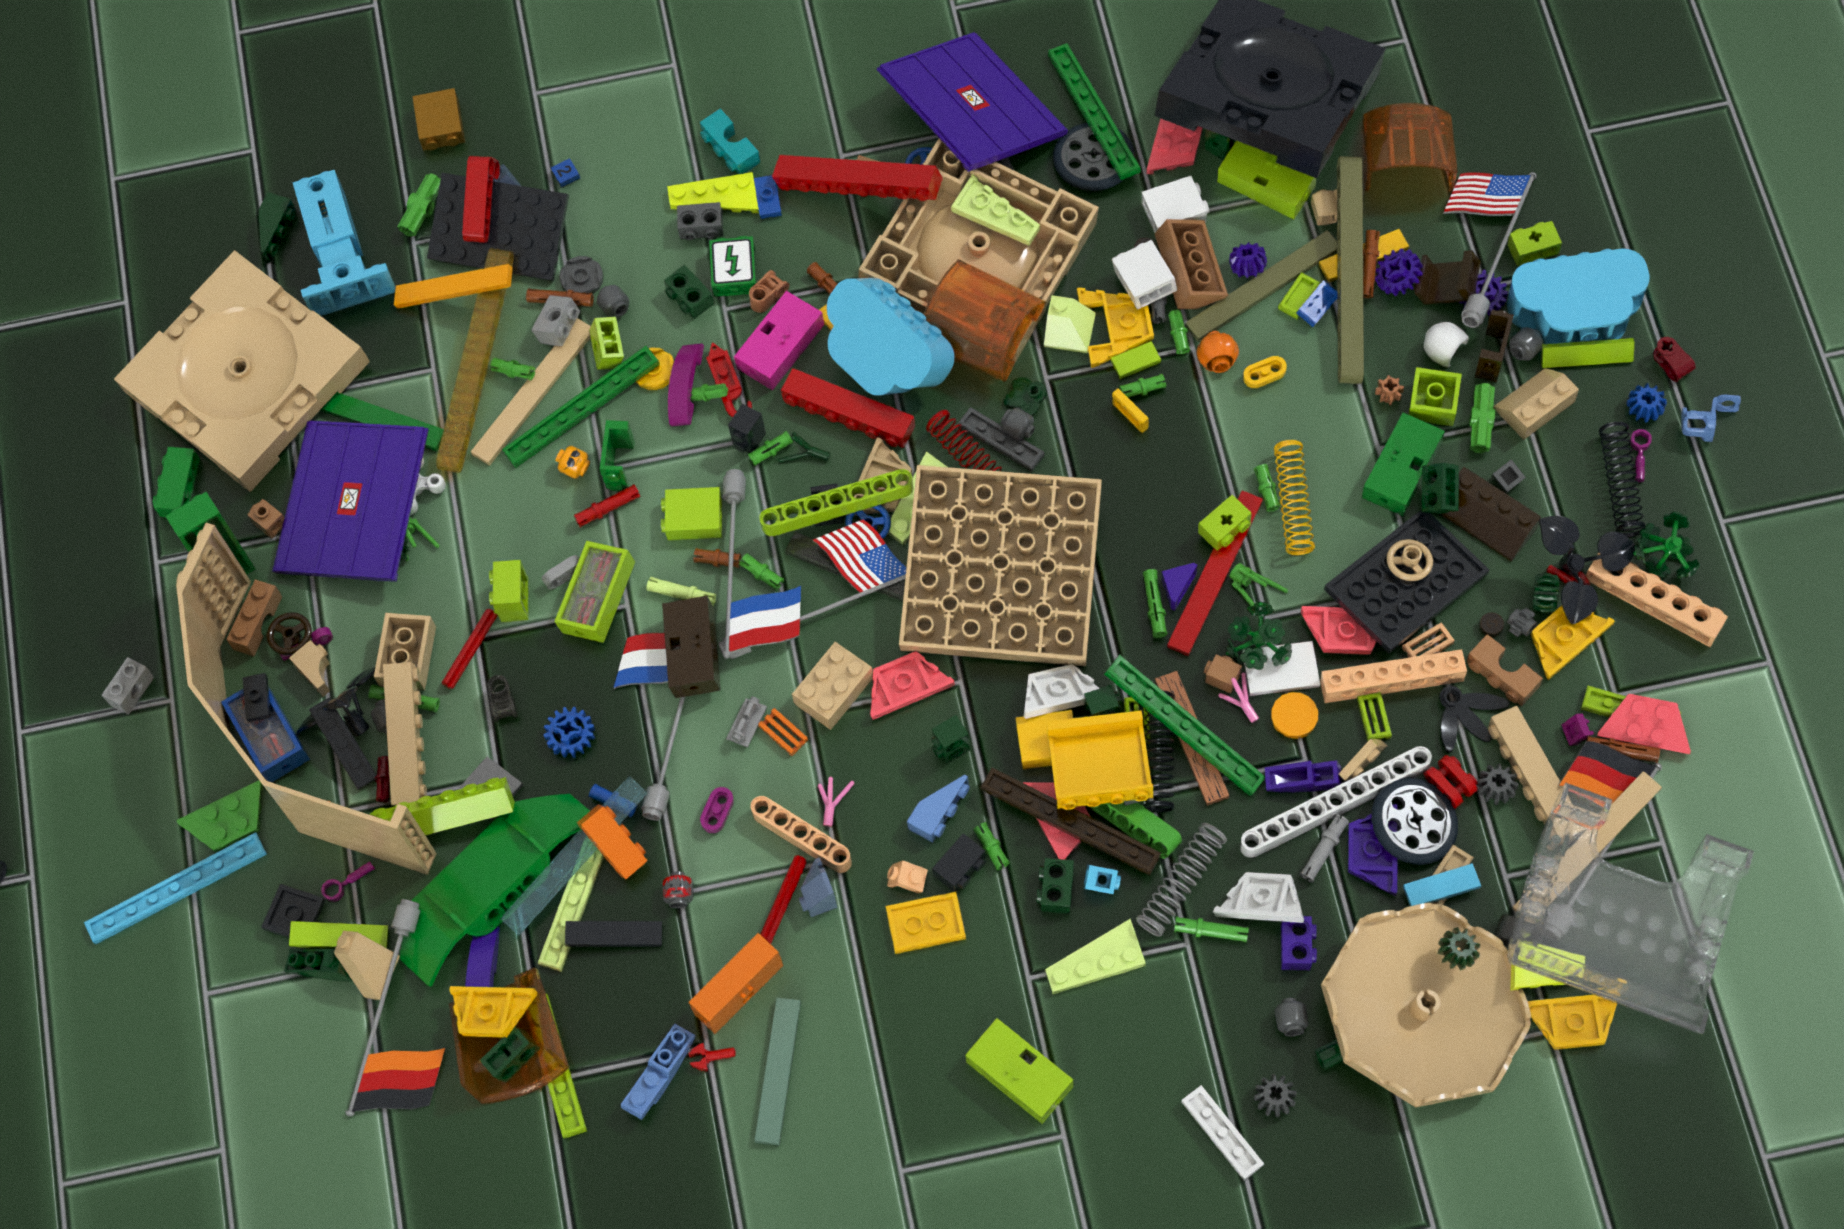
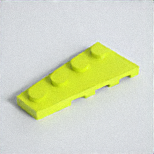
M753 172L667 186L671 209H677L678 205L720 202L723 210H732V212L741 213V210L759 213Z

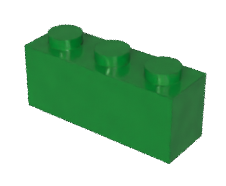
M168 447L166 455L163 456L162 474L158 476L157 481L158 491L157 495L153 497V508H155L160 517H165L174 508L181 507L191 501L200 458L194 449Z

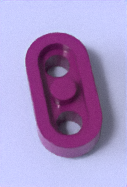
M718 787L711 792L700 817L702 828L708 833L721 831L734 804L733 794L728 788ZM720 799H726L724 804L718 803ZM712 819L717 820L715 825H710L709 822Z

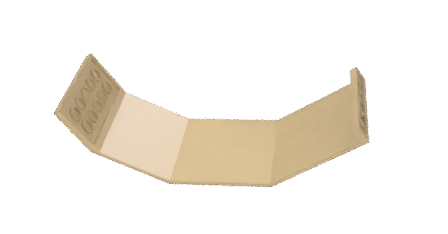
M205 523L203 530H200L197 535V542L193 550L188 553L187 563L183 571H180L177 576L176 584L189 688L298 832L428 875L437 853L406 806L398 804L391 821H387L268 782L231 735L229 715L221 701L227 698L221 645L251 581L215 525Z

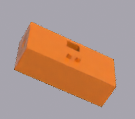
M757 933L689 1001L694 1015L716 1034L783 967L779 952Z

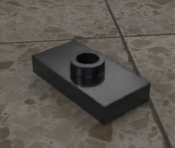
M266 673L243 677L247 722L271 718L268 676Z

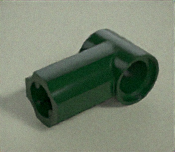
M1337 1039L1315 1050L1317 1059L1324 1070L1343 1062Z

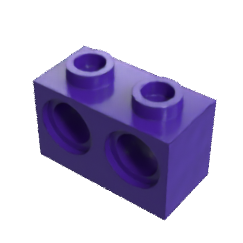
M1303 916V923L1281 921V970L1311 971L1312 963H1316L1317 949L1312 948V939H1316V925L1312 924V916ZM1300 927L1305 931V934L1298 936L1292 930ZM1301 951L1305 954V958L1296 959L1292 953Z

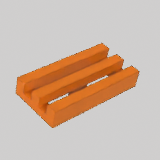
M775 708L771 711L770 715L767 714L764 717L765 720L763 722L760 721L758 723L759 728L791 756L808 741V737ZM774 718H777L784 726H786L793 734H795L800 739V741L798 742L792 735H790L782 726H780L774 720ZM770 723L784 737H786L794 745V747L791 748L767 725Z

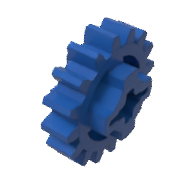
M563 707V713L561 714L557 710L554 711L556 717H548L550 725H544L547 733L543 735L545 740L548 741L549 749L553 748L556 755L561 751L564 758H566L568 753L575 757L576 751L584 754L583 747H591L588 740L595 739L592 733L595 727L591 724V717H585L584 710L577 713L576 707H573L571 712H568L567 708ZM578 721L584 725V729L578 726ZM555 736L561 738V744L555 740Z

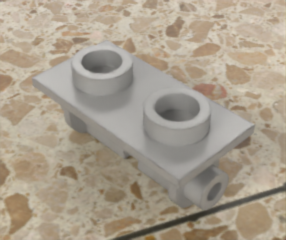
M756 697L746 698L726 739L748 748L767 706L760 704V700Z

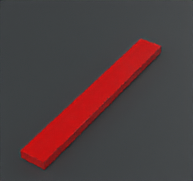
M1242 490L1238 500L1251 512L1250 523L1252 525L1263 503V498ZM1251 525L1245 532H1239L1235 535L1234 540L1229 546H1223L1218 551L1213 549L1167 644V648L1186 656L1190 655Z

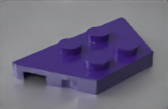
M1393 804L1392 806L1397 809V804ZM1372 814L1364 819H1358L1349 823L1348 873L1396 896L1397 858L1387 852L1378 841L1372 825ZM1388 821L1389 829L1397 832V823L1395 821Z

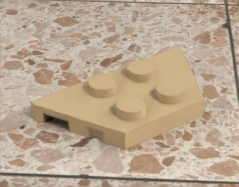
M877 437L859 481L899 469L908 470L912 475V468L906 462L901 461L899 456L893 450L891 451L881 438ZM901 481L898 485H906L908 482ZM881 487L878 488L876 491L883 492L886 489ZM857 494L854 498H862L864 495ZM901 499L881 505L888 512H894ZM874 508L863 510L865 514L880 513Z

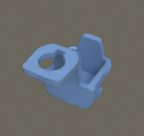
M1737 395L1714 397L1710 412L1687 411V408L1683 407L1681 413V431L1683 435L1701 437L1704 442H1712L1716 428V410L1719 412H1737L1741 397ZM1724 401L1734 402L1732 406H1723L1721 403ZM1688 419H1702L1706 426L1705 428H1688Z

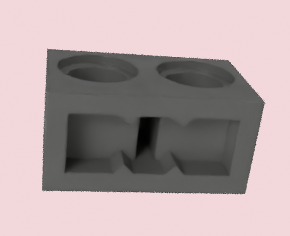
M721 203L678 205L677 228L680 239L694 240L695 238L724 236Z

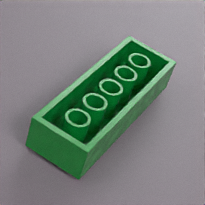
M207 492L194 496L191 501L181 507L174 508L170 514L165 516L188 552L193 550L199 531L203 530L205 523L215 525L246 575L256 570Z

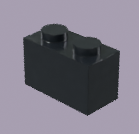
M744 404L740 406L728 424L734 448L743 453L745 451L748 453L755 451L766 435L762 413Z
M963 833L932 868L933 876L953 892H957L959 888L964 889L970 882V876L975 870L977 872L980 871L985 865L986 852Z

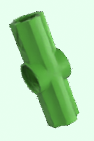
M426 174L417 192L409 196L406 206L407 210L397 226L404 235L409 237L416 236L425 217L429 218L432 215L441 180L437 175Z
M1488 383L1475 385L1474 402L1470 414V450H1473L1475 453L1489 452L1491 447V431L1493 430L1495 409H1493L1495 387Z

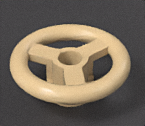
M1406 539L1398 541L1390 547L1387 553V565L1390 571L1398 578L1406 581H1418L1425 578L1432 570L1433 557L1430 550L1424 544L1416 540ZM1405 547L1401 557H1394L1398 549ZM1422 553L1426 558V566L1424 569H1422L1418 564L1421 559ZM1404 564L1407 567H1411L1416 574H1406L1400 571L1396 565Z

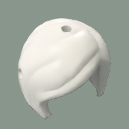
M1441 322L1433 325L1426 332L1424 350L1437 364L1443 367H1450V361L1457 348L1462 343L1466 345L1469 338L1456 324Z

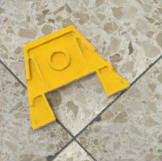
M1077 288L1078 301L1088 308L1103 306L1110 343L1088 346L1091 368H1095L1111 360V357L1154 339L1148 305L1137 310L1128 294L1118 293L1116 295L1105 293L1102 290L1093 292L1085 291V288Z

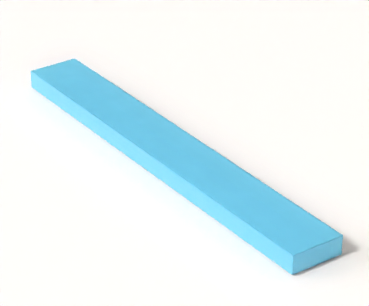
M256 832L84 922L92 942L95 945L267 855V852Z

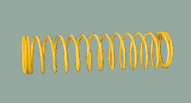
M1285 440L1277 443L1274 446V455L1276 456L1275 463L1277 464L1278 488L1281 490L1279 496L1282 498L1280 504L1283 506L1281 512L1284 514L1282 520L1284 522L1283 529L1285 530L1284 537L1286 538L1285 551L1291 555H1304L1315 549V543L1310 541L1314 535L1308 533L1313 529L1311 525H1308L1312 518L1307 516L1311 513V510L1306 508L1310 505V502L1304 500L1309 497V494L1303 492L1308 488L1306 484H1303L1307 480L1303 476L1306 469L1302 468L1305 461L1301 460L1304 456V453L1301 452L1303 444L1297 440ZM1288 445L1301 446L1294 451H1278L1280 448ZM1297 453L1302 454L1301 457L1294 459L1280 458L1281 456H1291ZM1278 459L1284 460V462L1278 464ZM1291 461L1303 462L1302 465L1295 467L1281 466ZM1279 467L1285 468V470L1281 472L1278 471ZM1292 469L1304 470L1303 473L1296 475L1282 474ZM1280 475L1286 477L1283 480L1279 479ZM1294 477L1305 478L1304 481L1298 483L1283 482ZM1283 483V484H1286L1287 486H1285L1284 488H1281V487H1280V484ZM1296 485L1306 486L1305 489L1299 491L1284 490ZM1284 491L1289 494L1282 496L1281 492ZM1297 493H1303L1307 495L1306 497L1301 499L1285 498L1289 495ZM1284 499L1290 502L1283 505L1282 500ZM1294 502H1307V503H1308L1307 505L1302 506V507H1288V506H1287L1288 504H1291V503H1294ZM1285 507L1292 510H1289L1286 513H1284L1283 508ZM1296 510L1309 511L1304 515H1288L1289 512ZM1285 515L1288 517H1293L1287 521L1284 520ZM1298 518L1310 519L1308 522L1305 523H1288L1289 521ZM1285 524L1293 525L1288 529L1285 528ZM1300 526L1311 527L1309 530L1302 532L1289 531ZM1289 532L1293 533L1294 535H1291L1287 538L1286 533ZM1308 534L1312 536L1304 540L1290 539L1294 536ZM1297 544H1310V545H1312V546L1306 547V548H1293V547H1291V546L1297 545ZM1288 548L1293 549V550H1303V551H1291V550H1289Z

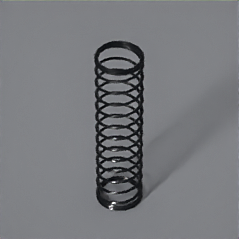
M1620 421L1610 422L1599 428V436L1602 438V452L1605 455L1603 460L1606 462L1605 469L1608 471L1606 473V477L1609 479L1607 484L1611 487L1609 493L1612 495L1610 501L1613 503L1612 510L1614 511L1613 518L1616 520L1614 523L1616 532L1619 530L1645 529L1646 526L1643 521H1639L1644 515L1637 513L1643 508L1637 504L1641 501V498L1635 496L1640 492L1639 489L1634 488L1638 485V482L1632 480L1637 474L1630 472L1636 466L1630 464L1634 458L1629 455L1633 451L1628 447L1631 441L1626 439L1630 435L1627 432L1629 426ZM1612 426L1626 427L1623 431L1610 434L1602 433L1605 429ZM1625 433L1628 434L1626 437L1621 439H1606L1624 435ZM1603 440L1611 441L1606 445L1603 444ZM1619 441L1629 442V444L1622 447H1607ZM1605 448L1613 449L1609 451L1607 454L1604 451ZM1621 449L1630 450L1629 453L1624 455H1608ZM1606 456L1615 457L1608 462L1606 461ZM1618 458H1632L1625 463H1609ZM1608 464H1609V465H1615V466L1612 467L1610 470H1608V468H1607V465H1608ZM1620 466H1633L1632 469L1627 471H1611ZM1609 472L1616 474L1611 478L1608 476ZM1622 474H1634L1632 478L1628 479H1613L1614 477ZM1610 480L1616 481L1617 483L1611 486ZM1624 482L1636 483L1633 486L1625 488L1614 487ZM1613 488V489H1617V490H1619V491H1617L1616 493L1612 494L1611 489ZM1627 490H1637V493L1632 495H1616ZM1613 497L1621 498L1616 502H1613L1612 500ZM1625 499H1639L1637 502L1630 504H1618V502ZM1614 505L1623 506L1617 510L1614 509ZM1627 507H1640V509L1632 512H1619ZM1616 513L1625 514L1618 519L1615 517ZM1629 515H1641L1640 518L1635 520H1620ZM1617 521L1627 522L1617 526ZM1628 526H1640L1637 528L1625 529V527ZM1641 530L1632 533L1622 534L1626 537H1633L1640 535Z
M1164 691L1173 700L1175 699V695L1172 692ZM1145 709L1144 711L1148 714L1144 717V720L1147 722L1144 726V729L1147 731L1144 735L1147 740V752H1174L1175 749L1171 747H1156L1152 749L1147 747V744L1150 742L1172 744L1175 740L1170 738L1150 740L1147 738V735L1150 733L1172 735L1174 732L1170 729L1148 730L1147 726L1150 724L1156 726L1165 725L1157 724L1160 723L1159 720L1148 721L1147 717L1153 715ZM1160 731H1168V732H1171V733H1158V732H1160ZM1159 740H1169L1171 742H1159ZM1159 749H1169L1170 751H1159ZM1171 756L1148 757V761L1171 762L1175 760ZM1159 758H1169V760H1160ZM1170 765L1149 766V769L1171 771L1174 770V767ZM1160 767H1168L1169 769H1160ZM1170 774L1152 775L1151 778L1171 780L1174 776ZM1170 783L1153 784V788L1171 789L1174 787ZM1169 792L1153 793V797L1171 798L1174 796L1173 793ZM1145 800L1146 803L1144 804V807L1150 812L1163 813L1174 809V803L1169 801L1148 802ZM1148 806H1158V807H1167V808H1153V807H1148Z

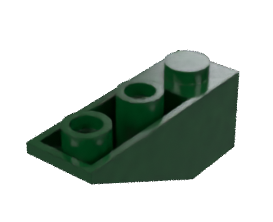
M267 192L259 208L260 247L266 263H270L272 257L277 254L278 245L281 239L286 236L287 227L296 215V209L291 199Z
M335 949L289 950L284 969L285 973L333 981L353 982L334 954Z

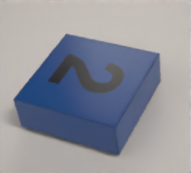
M570 158L551 167V171L561 188L580 178Z

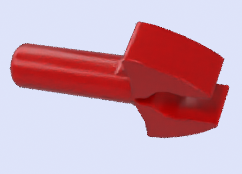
M1553 565L1547 568V573L1557 575L1559 580L1564 583L1569 581L1578 583L1576 579ZM1580 571L1578 576L1583 580V585H1590L1588 578Z
M701 1043L694 1047L688 1055L689 1057L703 1056L701 1061L690 1062V1065L695 1069L708 1071L707 1065L711 1061L735 1057L736 1051L734 1047L708 1051L705 1049L704 1043Z

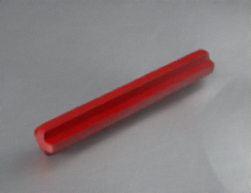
M492 609L485 610L443 679L442 685L446 688L453 689L497 618L498 614H494Z
M794 856L760 933L770 944L807 863L806 859L802 856Z

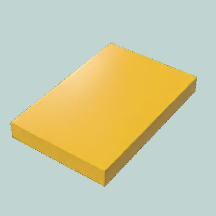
M956 892L885 906L895 954L966 939Z

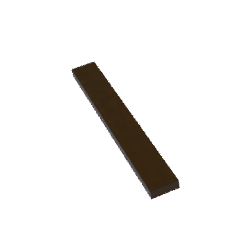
M993 767L980 787L982 791L1149 876L1161 857V852L1076 809H1057L1056 799Z

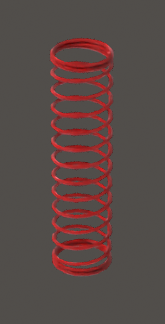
M948 410L937 412L926 425V431L931 433V436L936 437L937 442L942 443L944 449H948V454L954 455V460L959 461L961 467L967 469V466L977 461L972 468L975 469L982 459L989 456L975 470L981 468L984 470L994 462L988 471H995L1000 468L999 471L1001 472V466L993 469L996 465L995 460L987 463L990 459L989 454L981 457L984 454V448L977 450L979 443L971 444L973 441L972 436L964 439L967 431L960 432L961 424L954 426L956 423L955 418L948 420L950 417ZM943 416H945V418L943 419V421H942L939 425H937V426L935 427V425L937 424V422H938ZM954 420L953 424L946 431L940 434L941 430L949 422ZM960 426L952 437L945 440L952 430ZM966 432L961 440L951 446L959 435ZM945 433H947L943 441L938 440L939 436H942ZM953 438L949 447H945L944 443ZM971 438L970 442L963 449L957 452L959 447L966 440ZM975 444H977V446L975 447V449H974L970 454H968L967 456H965V457L963 458L964 454H965L972 446H974ZM956 445H958L955 452L951 453L950 448H953ZM983 450L977 459L969 463L974 455ZM964 451L960 459H956L955 455ZM969 456H971V457L968 459L966 465H962V464H961V461H962V460H964V459L968 458Z

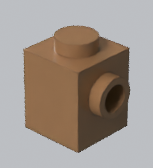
M264 499L253 505L247 514L252 524L271 539L282 530L284 516Z
M1216 654L1213 661L1209 660L1203 672L1206 674L1205 683L1231 694L1234 689L1231 679L1235 678L1238 681L1242 666L1235 663L1228 656L1221 657Z

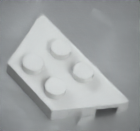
M1073 664L1029 674L1024 718L1027 719L1084 705V693L1099 689V687L1094 684V679L1083 674Z
M1246 872L1239 879L1238 884L1226 894L1228 899L1222 906H1216L1213 910L1216 917L1304 922L1294 880L1291 875Z

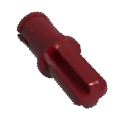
M388 756L378 757L377 775L374 777L375 782H377L376 801L387 803L390 794Z

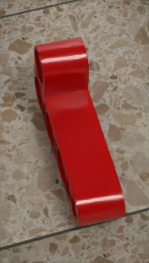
M469 156L467 161L462 229L463 240L467 242L486 243L489 238L493 180H498L500 174L499 161L493 157Z

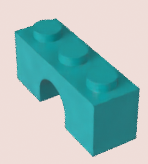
M721 108L700 122L701 137L706 143L710 142L712 144L713 150L718 157L722 156L726 160L725 163L730 171L744 174L761 163L759 151L746 137L739 142L727 141L735 135L733 122Z

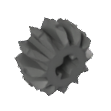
M1500 763L1497 764L1496 769L1491 765L1487 766V771L1482 770L1479 774L1481 779L1477 780V786L1481 787L1478 791L1479 795L1486 794L1485 801L1488 802L1492 798L1495 805H1498L1499 800L1505 804L1508 803L1509 797H1515L1516 792L1514 790L1518 789L1519 786L1515 782L1516 774H1509L1510 767L1502 770ZM1495 782H1499L1501 787H1497Z
M1272 1074L1271 1082L1263 1077L1261 1080L1262 1085H1256L1255 1090L1258 1093L1254 1095V1100L1261 1101L1257 1106L1259 1110L1267 1108L1265 1115L1269 1116L1271 1111H1275V1117L1277 1118L1280 1117V1110L1288 1114L1290 1111L1289 1107L1295 1106L1296 1102L1291 1098L1296 1097L1297 1092L1290 1090L1293 1087L1292 1082L1284 1084L1285 1076H1281L1280 1081H1276L1275 1074ZM1275 1092L1276 1094L1278 1092L1280 1094L1279 1100H1276V1097L1274 1100L1270 1098L1271 1093Z

